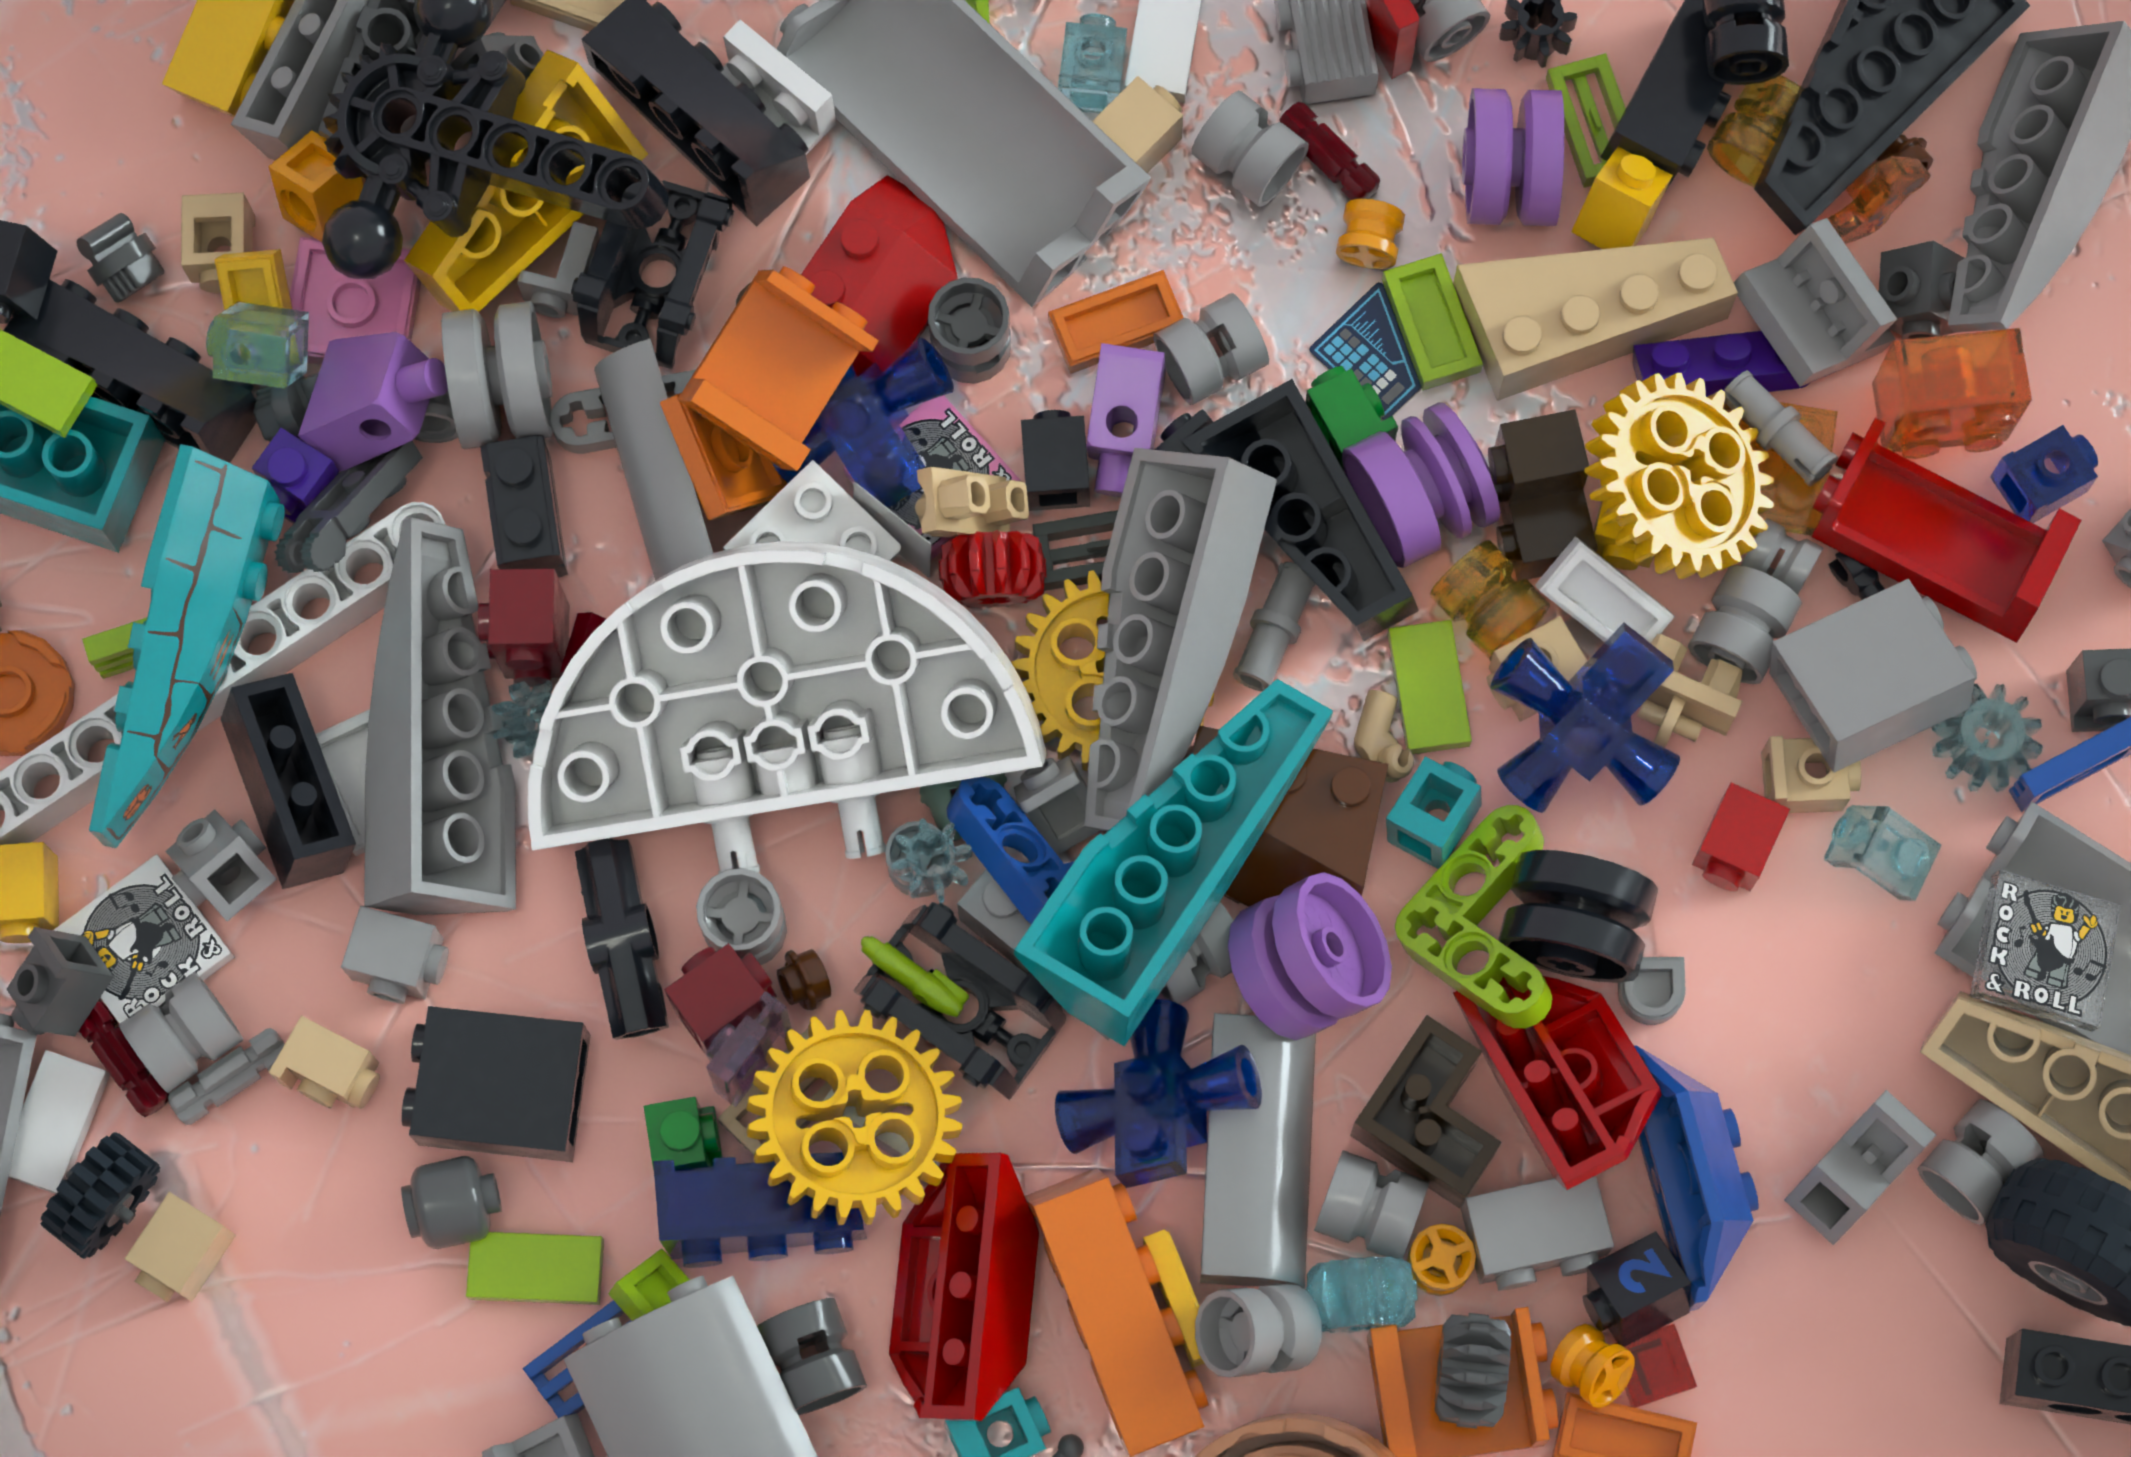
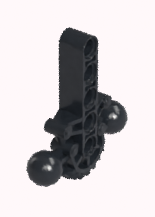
M414 0L413 12L418 27L423 33L415 55L399 54L391 44L381 42L379 59L373 60L368 55L359 54V62L362 69L355 76L349 72H340L342 81L347 85L344 93L328 94L330 103L338 109V112L322 118L325 128L333 134L324 142L327 151L336 158L333 165L336 171L345 179L353 180L367 175L358 201L352 200L335 209L324 225L322 244L327 258L336 271L349 278L375 279L390 271L401 256L403 235L399 223L393 215L400 196L406 200H416V205L423 210L425 216L451 237L463 236L468 232L472 222L471 215L489 185L633 229H645L653 226L662 219L667 211L669 197L666 187L641 160L632 155L513 120L517 98L525 88L526 81L523 73L503 53L494 50L486 52L481 56L478 63L470 64L468 69L454 70L451 67L458 48H465L480 40L491 25L493 15L492 0ZM417 114L413 126L406 132L400 133L404 121L410 116ZM472 131L468 144L462 149L455 150L458 139L463 134ZM528 148L524 161L518 166L510 168L514 155L520 150ZM425 165L430 166L429 186H427ZM585 165L580 179L572 184L565 185L570 171L577 166ZM642 182L641 189L636 197L630 201L621 202L625 190L630 185Z

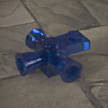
M920 337L883 372L875 362L856 374L854 366L851 364L802 442L811 450L799 470H784L772 463L780 476L789 483L812 460L820 465L836 451L854 481L887 508L920 489L921 485L918 483L917 470L926 468V466L900 427V424L909 416L906 411L907 408L954 391L951 375L942 358L926 339Z
M1623 622L1580 670L1567 681L1532 638L1522 641L1501 663L1492 678L1490 688L1539 713L1540 739L1498 767L1497 773L1503 784L1523 804L1537 812L1543 813L1550 805L1572 768L1590 782L1606 766L1639 806L1650 802L1663 790L1674 775L1680 762V756L1632 732L1631 716L1674 671L1673 661Z
M1156 999L1130 1037L1134 1058L1114 1063V1088L1060 1090L1055 1098V1116L1058 1130L1065 1146L1071 1153L1078 1154L1115 1135V1176L1125 1188L1187 1174V1147L1207 1143V1111L1258 1109L1262 1101L1259 1072L1252 1054L1244 1045L1228 1050L1192 1069L1181 1057L1189 1022V1013L1185 1007L1170 1000Z

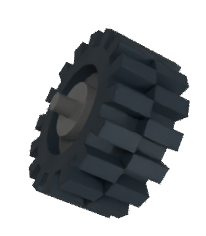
M113 1132L110 1137L105 1136L101 1139L97 1148L93 1146L87 1151L85 1159L81 1163L77 1162L66 1174L68 1179L61 1181L56 1188L58 1193L51 1197L45 1206L48 1209L42 1213L40 1219L42 1222L40 1224L81 1258H90L95 1255L98 1249L102 1250L108 1244L112 1235L116 1237L122 1230L124 1223L128 1225L134 1219L135 1212L137 1211L136 1207L148 1197L150 1192L147 1190L155 1185L158 1179L156 1175L160 1172L161 1167L120 1133Z

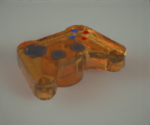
M1891 156L1885 160H1880L1870 165L1846 188L1847 194L1853 201L1829 217L1828 220L1845 244L1869 236L1880 229L1889 220L1890 215L1912 193L1920 189L1929 180L1931 175L1920 160L1913 157Z

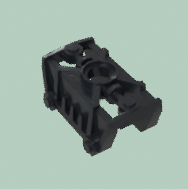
M663 180L661 182L666 187L669 197L667 209L671 222L668 229L660 228L654 243H652L646 228L633 229L606 221L588 272H581L579 277L575 278L571 294L573 295V302L578 303L577 312L580 331L585 343L613 353L634 343L650 339L646 329L649 319H658L655 352L658 366L673 369L681 335L686 336L688 331L692 330L695 323L696 314L692 305L712 250H717L720 231L724 232L730 226L734 210L732 209V200L727 197L710 192L704 193ZM642 182L630 185L625 190L621 202L624 203L636 197L641 189ZM696 220L687 243L688 239L681 234L683 226L689 225ZM666 260L676 268V275L672 282L660 288L650 287L645 284L641 279L645 266L652 261ZM633 299L630 309L636 313L634 322L624 325L615 339L607 336L603 337L613 309Z
M931 902L928 907L923 905L913 909L889 943L914 961L912 954L903 944V941L910 933L939 953L942 957L947 977L963 990L972 993L978 1000L979 1010L976 1017L965 1024H954L948 1021L943 1016V1013L927 1007L923 1003L915 1004L897 989L879 978L878 976L880 975L896 981L874 964L853 991L862 997L860 1002L864 1005L863 1009L870 1010L873 1017L877 1019L881 1017L885 1020L888 1016L890 1018L892 1016L897 1018L898 1021L911 1031L919 1030L921 1032L920 1036L931 1045L933 1044L951 1059L953 1058L960 1063L961 1067L958 1070L963 1074L962 1078L976 1088L980 1086L984 1089L989 1084L1010 1100L1065 1024L1066 1015L1062 1006L1030 972L1027 974L956 925L958 920L954 916L955 913L946 905ZM1020 1009L1046 1027L1048 1031L1042 1039L1024 1033L1013 1036L1003 1029L1006 1019L994 1011ZM974 1037L987 1046L991 1045L995 1040L1007 1048L1008 1059L1018 1071L1013 1078L996 1058L976 1046Z

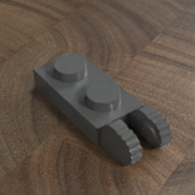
M413 441L347 470L340 471L295 519L296 522L284 534V539H279V544H276L277 549L274 551L276 553L275 560L278 561V566L282 567V571L298 573L308 569L313 570V572L329 571V568L334 567V563H338L345 556L346 539L359 534L370 523L369 515L384 499L393 496L405 486L407 482L406 475L423 458Z

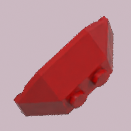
M889 175L850 201L801 273L802 276L815 285L812 296L832 308L835 302L851 308L868 321L864 331L879 340L872 352L859 351L831 398L891 381L928 326L929 305L936 292L948 282L958 279L944 222L931 207L922 202L904 184Z
M1504 976L1499 983L1504 988L1510 1001L1515 997L1525 1001L1531 995L1529 989L1524 993L1514 989L1507 983ZM1543 976L1552 994L1551 1009L1538 1024L1524 1029L1512 1028L1503 1024L1458 991L1453 992L1496 1081L1549 1172L1566 1190L1627 1160L1662 1093L1602 993L1557 978Z
M1001 1152L955 1153L952 1163H940L938 1167L944 1174L941 1183L938 1186L931 1184L926 1186L922 1203L919 1205L914 1204L902 1223L889 1356L904 1387L915 1401L913 1406L921 1419L982 1421L1027 1363L1039 1230L1010 1158L1007 1154Z

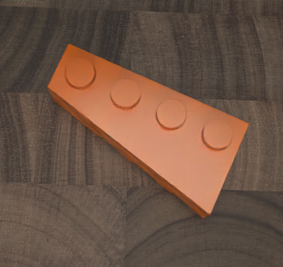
M1094 1168L1026 1195L1025 1198L1033 1218H1038L1043 1231L1045 1252L1060 1286L1064 1287L1068 1296L1066 1301L1070 1315L1084 1348L1088 1349L1090 1353L1092 1370L1127 1454L1132 1457L1204 1428L1205 1426L1198 1410L1209 1406L1196 1370L1193 1368L1183 1372L1174 1348L1185 1344L1172 1308L1169 1306L1159 1310L1151 1285L1161 1282L1147 1244L1136 1248L1126 1223L1136 1220L1137 1217L1123 1182L1112 1186L1109 1177L1099 1169Z

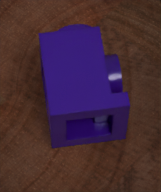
M283 428L279 429L252 466L255 475L270 482L280 499V504L284 505V518L293 524L302 511L339 473L332 459Z

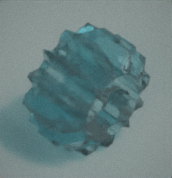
M1977 683L1974 684L1970 709L1932 726V731L1944 738L1933 747V756L1939 758L1952 757L1953 762L1945 772L1947 778L1954 779L1958 777L1962 770L1969 774L1967 784L1970 792L1978 791L1986 777L1996 792L2004 791L2009 785V777L2011 776L2019 780L2022 774L2031 770L2027 760L2037 759L2043 749L2042 744L2031 738L2042 727L2041 719L2034 717L2022 718L2021 714L2029 704L2027 697L2021 696L2017 698L2012 705L2005 702L2007 692L2004 684H1997L1988 698L1983 689ZM1980 728L1987 729L1986 737L1991 732L1997 736L1999 741L1994 748L1987 747L1988 739L1983 743L1978 741L1975 734Z
M1372 1256L1367 1258L1330 1260L1329 1262L1317 1263L1307 1273V1287L1305 1290L1311 1295L1318 1306L1322 1321V1332L1353 1333L1369 1332L1370 1328L1391 1325L1405 1327L1416 1317L1415 1303L1418 1301L1417 1282L1413 1280L1411 1263L1402 1258Z

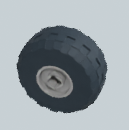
M2036 1158L2019 1166L2017 1169H2013L2000 1190L1985 1223L1988 1245L1994 1251V1255L2020 1277L2025 1278L2039 1289L2063 1300L2065 1303L2089 1312L2096 1317L2131 1327V1191L2123 1185L2106 1179L2093 1171L2056 1159Z

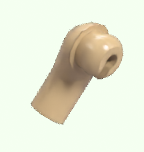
M1369 690L1355 733L1354 748L1362 759L1387 763L1388 769L1385 782H1397L1401 778L1408 776L1414 767V757L1409 748L1403 750L1389 731L1398 699L1387 692Z

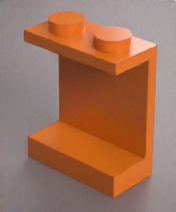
M785 266L782 267L779 273L774 269L758 270L677 400L781 469L798 471L811 450L802 444L805 437L859 351L872 352L879 340L864 331L868 323L864 317L839 302H835L832 308L828 307L811 295L815 289V285Z
M1529 1307L1515 1308L1512 1314L1508 1316L1493 1317V1319L1506 1321L1511 1331L1510 1338L1512 1340L1509 1382L1504 1413L1494 1427L1477 1426V1429L1458 1427L1456 1423L1440 1421L1437 1416L1434 1401L1435 1381L1443 1325L1399 1331L1397 1330V1325L1370 1328L1366 1337L1383 1445L1396 1457H1470L1544 1446L1550 1440L1549 1429L1558 1428V1412L1553 1389H1542L1538 1363L1547 1362L1548 1360L1546 1338L1542 1323H1531Z

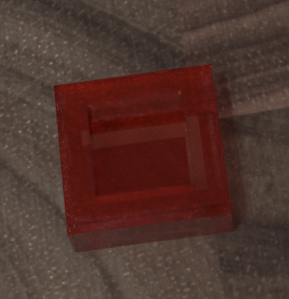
M1675 1323L1662 1327L1625 1346L1633 1354L1635 1361L1632 1377L1625 1388L1631 1407L1639 1408L1697 1387Z

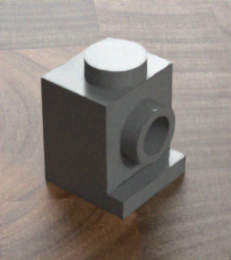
M2131 649L2082 650L2066 670L2072 732L2105 731L2131 717Z
M34 927L28 936L34 947L6 989L16 1003L11 1016L21 1028L33 1034L42 1035L48 1032L75 1037L114 976L86 936Z

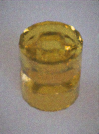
M1781 75L1762 83L1745 85L1734 104L1737 112L1725 116L1708 143L1709 155L1715 163L1733 178L1755 187L1801 86Z
M1486 540L1466 553L1439 579L1432 588L1430 597L1453 622L1465 620L1468 623L1466 636L1491 661L1495 650L1529 633L1545 616L1550 608V604L1527 579L1514 581L1512 578L1514 565L1491 540Z

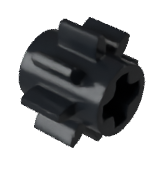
M1517 0L1507 1L1504 14L1511 21L1501 24L1499 39L1502 41H1513L1515 48L1514 61L1518 62L1523 57L1537 60L1540 67L1543 68L1546 67L1548 57L1555 50L1564 55L1569 53L1572 39L1566 33L1575 29L1577 13H1564L1561 0H1523L1521 3ZM1540 23L1542 24L1537 30H1534Z

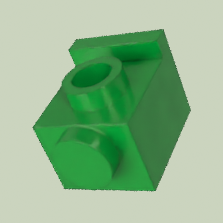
M1343 366L1334 367L1312 381V388L1307 390L1305 403L1343 471V449L1379 431L1386 432L1396 442L1399 426L1395 419L1391 416L1383 421L1380 420V418L1385 416L1376 391L1370 383L1361 386L1352 368L1346 371Z
M696 1097L643 1106L653 1170L660 1182L725 1171L714 1106L701 1108Z

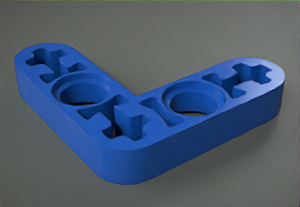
M987 777L962 780L946 808L947 817L1019 912L1032 924L1075 861L1063 863L1018 804L999 783ZM1003 847H1010L1021 852L1030 863L1019 862L1005 852Z

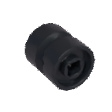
M1702 0L1705 27L1710 30L1705 38L1707 69L1711 78L1730 85H1749L1769 81L1785 73L1789 67L1786 29L1781 25L1785 19L1784 0Z

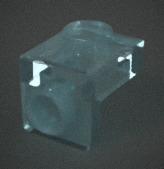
M1851 805L1833 828L1832 841L1825 853L1824 860L1834 867L1855 868L1899 900L1916 901L1942 845L1888 806Z

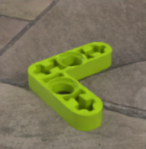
M1506 805L1495 809L1476 827L1402 908L1396 918L1395 931L1406 953L1415 962L1503 1024L1512 1028L1525 1029L1538 1024L1548 1014L1552 1004L1550 988L1542 973L1532 963L1477 926L1511 889L1517 860L1521 853L1543 850L1544 838L1540 827L1530 811L1519 805ZM1507 833L1513 836H1517L1520 833L1523 835L1522 839L1517 843L1510 839L1504 842L1501 840ZM1488 854L1493 862L1498 859L1499 866L1494 867L1485 855ZM1472 872L1486 875L1485 883L1476 893L1468 896H1460L1454 893L1456 883L1464 875ZM1423 925L1431 929L1437 926L1447 942L1442 949L1436 939L1427 933L1417 935V930ZM1475 950L1489 953L1487 964L1479 972L1472 975H1463L1457 972L1459 961L1467 953ZM1503 976L1507 983L1517 991L1524 993L1529 989L1530 997L1525 1001L1517 997L1510 1001L1504 988L1499 984Z

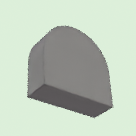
M1642 957L1639 974L1635 980L1618 983L1619 1002L1630 1018L1642 1024L1657 1025L1668 1021L1677 1013L1685 998L1684 957Z

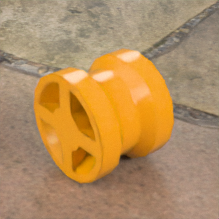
M1354 199L1347 202L1343 214L1347 230L1344 235L1338 238L1337 256L1349 264L1367 269H1387L1393 267L1396 264L1398 248L1394 244L1395 235L1403 230L1404 212L1392 204L1374 199Z
M1443 1223L1429 1226L1417 1235L1408 1251L1406 1265L1409 1277L1417 1288L1427 1294L1436 1296L1453 1294L1464 1286L1475 1266L1476 1253L1473 1242L1458 1227ZM1434 1267V1268L1437 1269V1270H1441V1271L1444 1272V1275H1443L1442 1272H1438V1271H1436V1270H1434V1269H1430V1268Z
M1584 1323L1576 1326L1559 1343L1553 1354L1550 1370L1554 1380L1564 1387L1571 1388L1576 1386L1580 1389V1396L1585 1402L1593 1407L1602 1408L1617 1399L1626 1388L1632 1377L1635 1361L1633 1354L1628 1349L1619 1344H1607L1605 1336L1599 1329L1591 1324Z

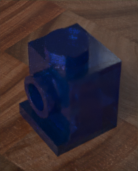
M2064 425L2015 453L2012 451L2003 456L1990 478L2014 514L2031 523H2035L2089 491L2098 478L2094 471V468L2098 466V457L2091 443L2083 435L2077 434L2071 437ZM2050 458L2060 474L2050 472L2046 468L2044 460Z

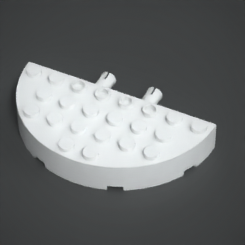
M794 541L749 544L715 552L684 564L655 580L616 609L589 636L573 656L552 692L539 725L540 731L528 779V824L532 851L705 823L712 826L720 869L719 873L738 868L760 872L749 822L750 816L758 813L831 802L838 803L846 848L845 857L848 859L862 857L861 853L865 852L861 831L864 835L867 857L885 852L886 844L883 842L875 796L880 793L1043 767L1047 752L1039 720L1030 697L1011 661L981 623L965 607L941 588L905 567L882 557L849 547L818 542Z

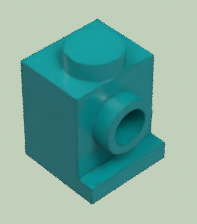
M1425 756L1386 817L1387 841L1439 869L1449 858L1482 806L1481 786L1476 784V778L1458 764L1446 761L1441 765ZM1434 809H1442L1448 813V816L1443 822L1430 815L1429 812Z
M1019 1387L1004 1393L982 1421L945 1420L944 1422L958 1457H1032L1046 1449L1041 1437L1051 1433L1048 1421L1036 1396L1024 1400ZM1004 1422L1011 1428L1013 1436L1007 1446L996 1447L989 1442L987 1430L991 1424Z

